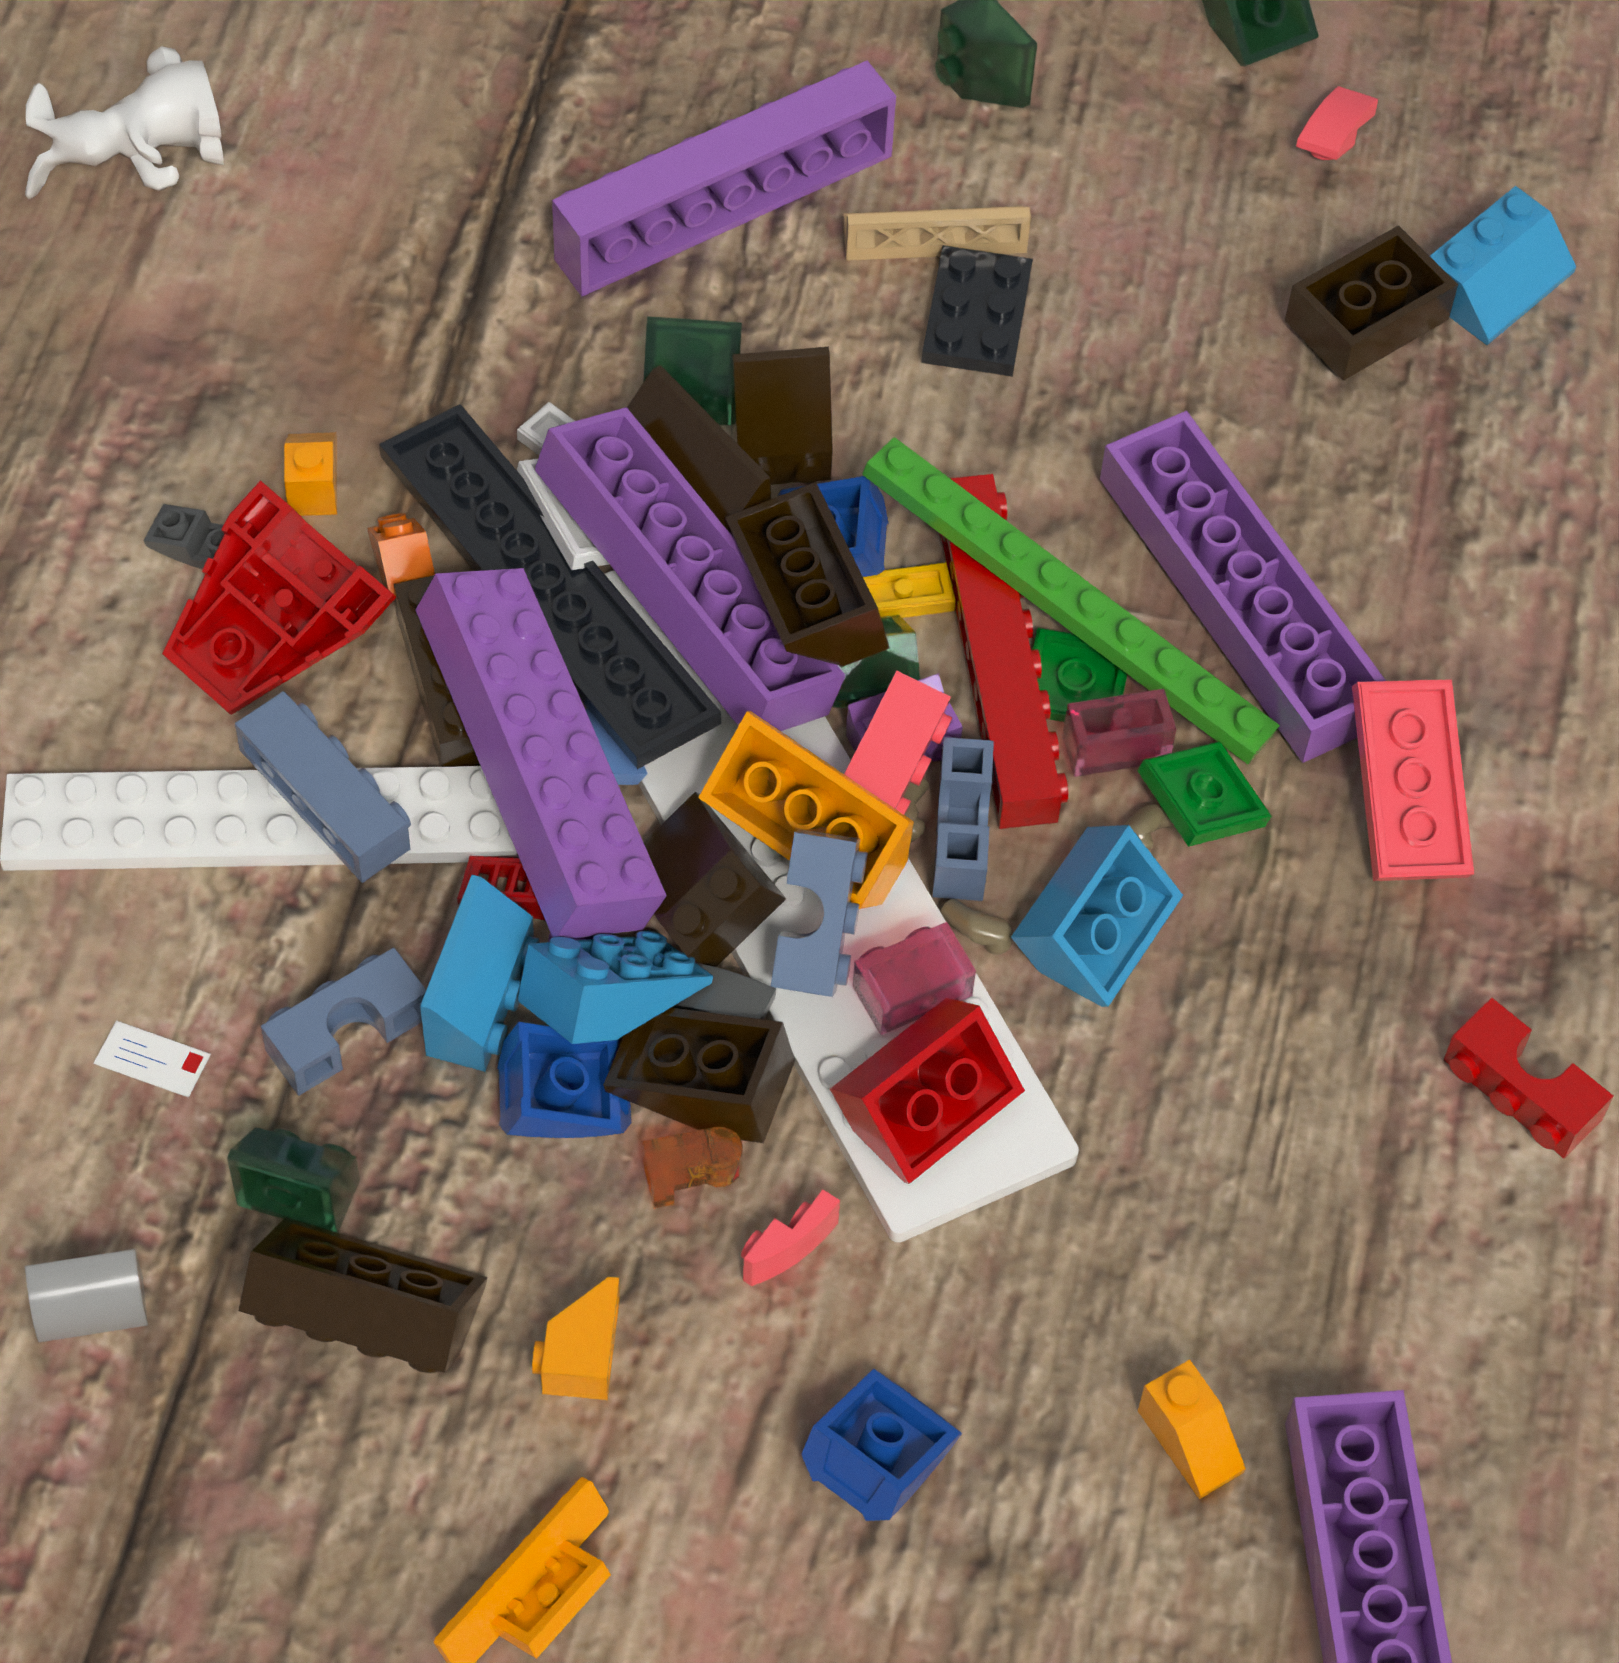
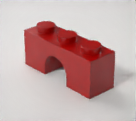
M1491 998L1452 1036L1444 1061L1449 1064L1452 1072L1460 1080L1472 1083L1487 1095L1499 1112L1506 1116H1512L1526 1127L1538 1144L1546 1149L1554 1150L1565 1159L1603 1120L1614 1095L1574 1063L1561 1075L1552 1079L1536 1078L1524 1071L1518 1062V1058L1524 1051L1532 1029L1495 999Z

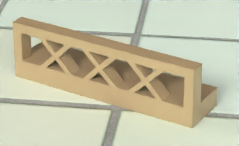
M1023 206L844 213L842 226L846 260L941 257L943 245L998 254L1027 253L1031 213L1030 207Z

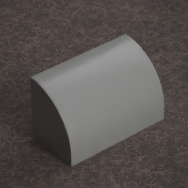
M135 1249L25 1266L31 1315L38 1342L148 1325L143 1276Z

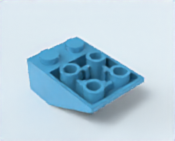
M640 931L635 937L620 938L610 934H597L590 940L553 937L550 939V942L528 944L518 1002L571 1044L613 1041L710 985L713 975L696 964L694 957L688 958L685 953L678 951L667 943L665 936L656 932Z

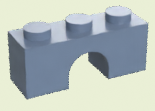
M944 737L932 897L983 901L988 865V813L992 785L994 741Z
M798 829L794 832L786 884L802 886L814 891L822 901L824 917L820 927L813 932L800 934L783 931L778 935L770 987L833 997L837 992V985H847L851 955L842 954L845 934H855L859 914V904L851 903L854 882L863 883L867 862V852L859 851V838Z
M395 948L382 955H372L363 960L355 971L338 981H328L320 985L309 998L293 1007L281 1008L272 1014L268 1021L261 1025L265 1051L297 1095L300 1096L343 1070L339 1044L333 1037L338 1029L353 1022L367 1023L377 1029L388 1043L422 1023L420 1005L426 989Z

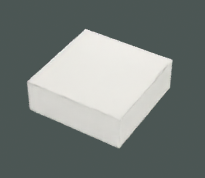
M548 402L517 429V440L540 455L548 429L574 422L575 420Z

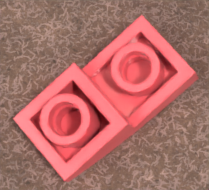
M1338 86L1323 100L1310 117L1297 139L1296 147L1310 151L1313 157L1321 160L1339 159L1355 145L1357 130L1375 116L1378 99Z
M822 1189L812 1204L805 1201L800 1205L793 1215L789 1227L774 1218L763 1233L756 1230L750 1236L741 1252V1258L744 1259L743 1281L750 1286L767 1281L785 1272L810 1254L838 1224L840 1200Z

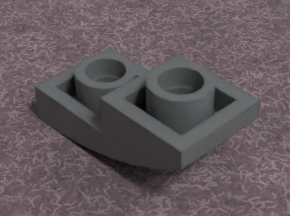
M163 504L143 541L146 547L192 567L203 569L208 557L213 559L225 533L221 531L222 524L211 523L205 510Z
M696 963L713 975L712 983L671 1007L764 1019L775 1000L776 988L735 972Z

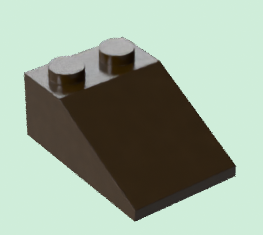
M829 346L732 355L731 438L770 477L771 485L798 482L810 484L821 480H831L833 444Z
M694 792L643 843L667 895L654 913L657 920L688 958L694 957L695 961L701 964L717 967L786 900V897L713 809L698 798L700 794Z
M669 1008L623 1036L603 1086L605 1092L711 1136L764 1144L795 1063V1058L784 1024L781 1021Z

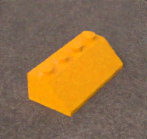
M752 711L745 713L698 798L789 861L794 832L798 829L859 838V851L867 852V862L863 883H853L851 903H858L859 909L882 905L907 863L914 821Z

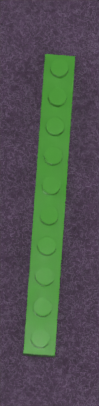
M893 437L866 463L862 473L864 477L1214 740L1220 741L1226 749L1246 764H1249L1276 733L1280 726L1278 723L897 438Z

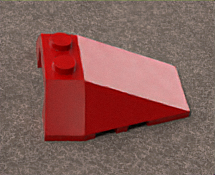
M260 480L227 517L221 529L225 534L213 559L208 557L202 569L205 576L193 600L188 599L162 654L232 715L363 635L395 600L396 596L363 567L356 565Z

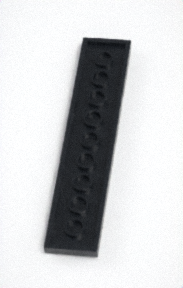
M461 404L379 444L381 458L474 571L524 568L581 701L637 769L722 724L721 711L596 563L592 560L584 563L583 569H570L543 522L541 516L544 517L524 478Z

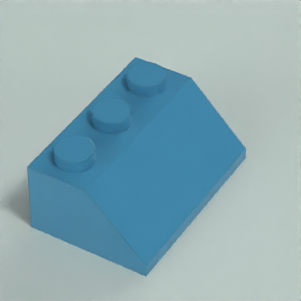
M1517 186L1513 187L1430 255L1458 284L1449 317L1486 345L1490 344L1569 278L1576 269V265L1551 211Z
M1129 825L1087 827L1011 938L1038 972L1101 1007H1109L1183 897V894Z
M471 875L420 1009L426 1056L485 1072L491 1055L499 1056L501 1053L503 1042L507 1036V1025H504L508 1010L515 1012L519 1007L520 978L524 969L528 944L540 943V939L534 937L533 916L479 876Z

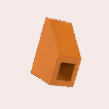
M405 513L391 514L378 518V526L367 528L382 584L393 594L394 584L435 575L426 531L415 518L407 519Z

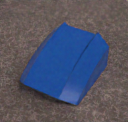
M864 476L817 484L862 576H875L885 570L886 530L889 522L884 497L879 488ZM801 487L780 490L777 497Z
M518 1022L503 1042L497 1067L499 1070L500 1091L499 1126L507 1135L541 1138H584L624 1133L632 1123L631 1102L605 1092L603 1086L621 1044L620 1040L571 1044L550 1026Z
M873 1369L812 1427L801 1455L812 1481H819L862 1513L865 1521L890 1520L935 1470L962 1435V1432L876 1369Z

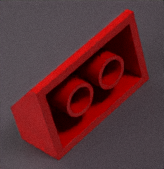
M946 997L831 1087L830 1091L853 1132L904 1183L910 1184L1021 1095L1025 1089L981 1007Z

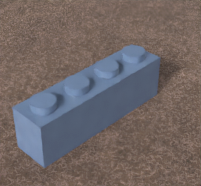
M283 691L235 723L241 753L361 883L411 850L408 830L411 822L404 809L395 801L390 804L380 794L379 786L373 776L364 768L357 770L349 761L348 753L342 743L333 735L327 738L318 728L315 716L304 703L297 705Z

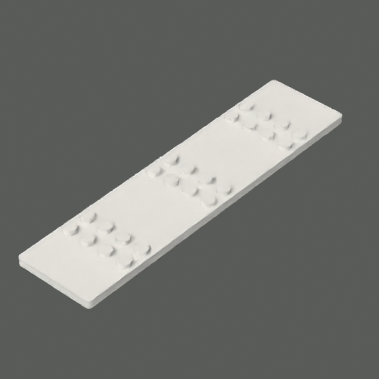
M615 570L605 573L607 578L721 711V725L644 766L648 774L638 785L660 825H662L694 792L701 793L738 725ZM825 716L781 731L841 773H845L851 760ZM712 808L786 897V900L732 952L744 976L771 986L778 935L783 931L806 934L817 930L824 917L823 904L819 896L811 889L786 884L789 860ZM908 858L905 867L883 904L859 909L855 934H845L842 954L851 955L847 985H837V992L833 997L776 988L775 1000L766 1014L768 1020L783 1022L795 1058L794 1067L886 1233L894 1242L906 1241L1075 1165L1079 1151L1077 1143ZM946 997L979 1005L1025 1091L910 1184L904 1183L853 1132L830 1088Z

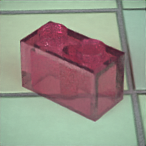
M1158 689L1067 704L1062 737L1073 775L1078 777L1140 767L1144 759L1172 753L1177 729L1165 690Z
M945 922L933 928L928 926L918 928L911 932L905 940L886 948L877 946L866 951L858 960L854 961L852 986L880 1035H883L918 1020L946 997L962 1001L973 996L976 970L949 924Z

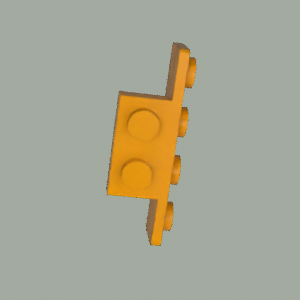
M585 1477L579 1478L435 1637L434 1644L446 1663H476L499 1636L537 1659L611 1576L603 1561L579 1548L609 1513L606 1504L592 1481Z

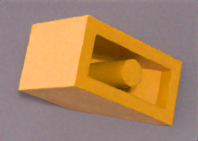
M336 432L288 434L284 443V483L287 503L300 516L337 515Z
M607 1277L547 1322L545 1341H535L532 1360V1374H541L542 1394L608 1400L620 1303L619 1278Z
M1190 1359L1144 1385L1138 1413L1199 1499L1245 1472V1465L1222 1404Z

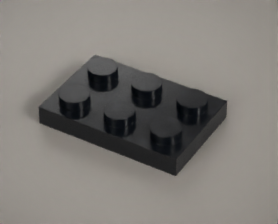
M943 245L921 363L1013 377L1033 259Z

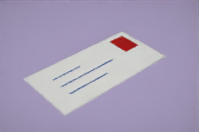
M116 1021L93 1064L189 1098L211 1054Z

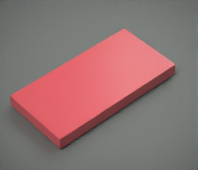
M1452 679L1357 682L1352 686L1373 881L1468 878L1474 875Z

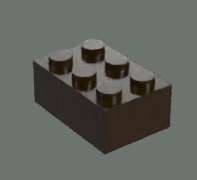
M1398 225L1292 285L1285 322L1344 381L1449 320L1458 284Z

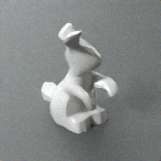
M161 46L149 55L146 62L147 72L151 75L143 80L134 93L124 97L103 112L80 110L55 119L47 89L40 83L34 85L26 103V125L44 132L53 138V145L50 150L37 157L29 172L25 191L28 200L39 193L50 171L57 165L71 162L97 166L119 153L131 159L145 187L160 191L177 184L179 179L177 168L173 166L157 168L153 165V163L162 164L161 154L155 149L159 145L196 147L203 161L224 165L220 141L221 128L219 116L203 61L190 60L183 62L175 49Z

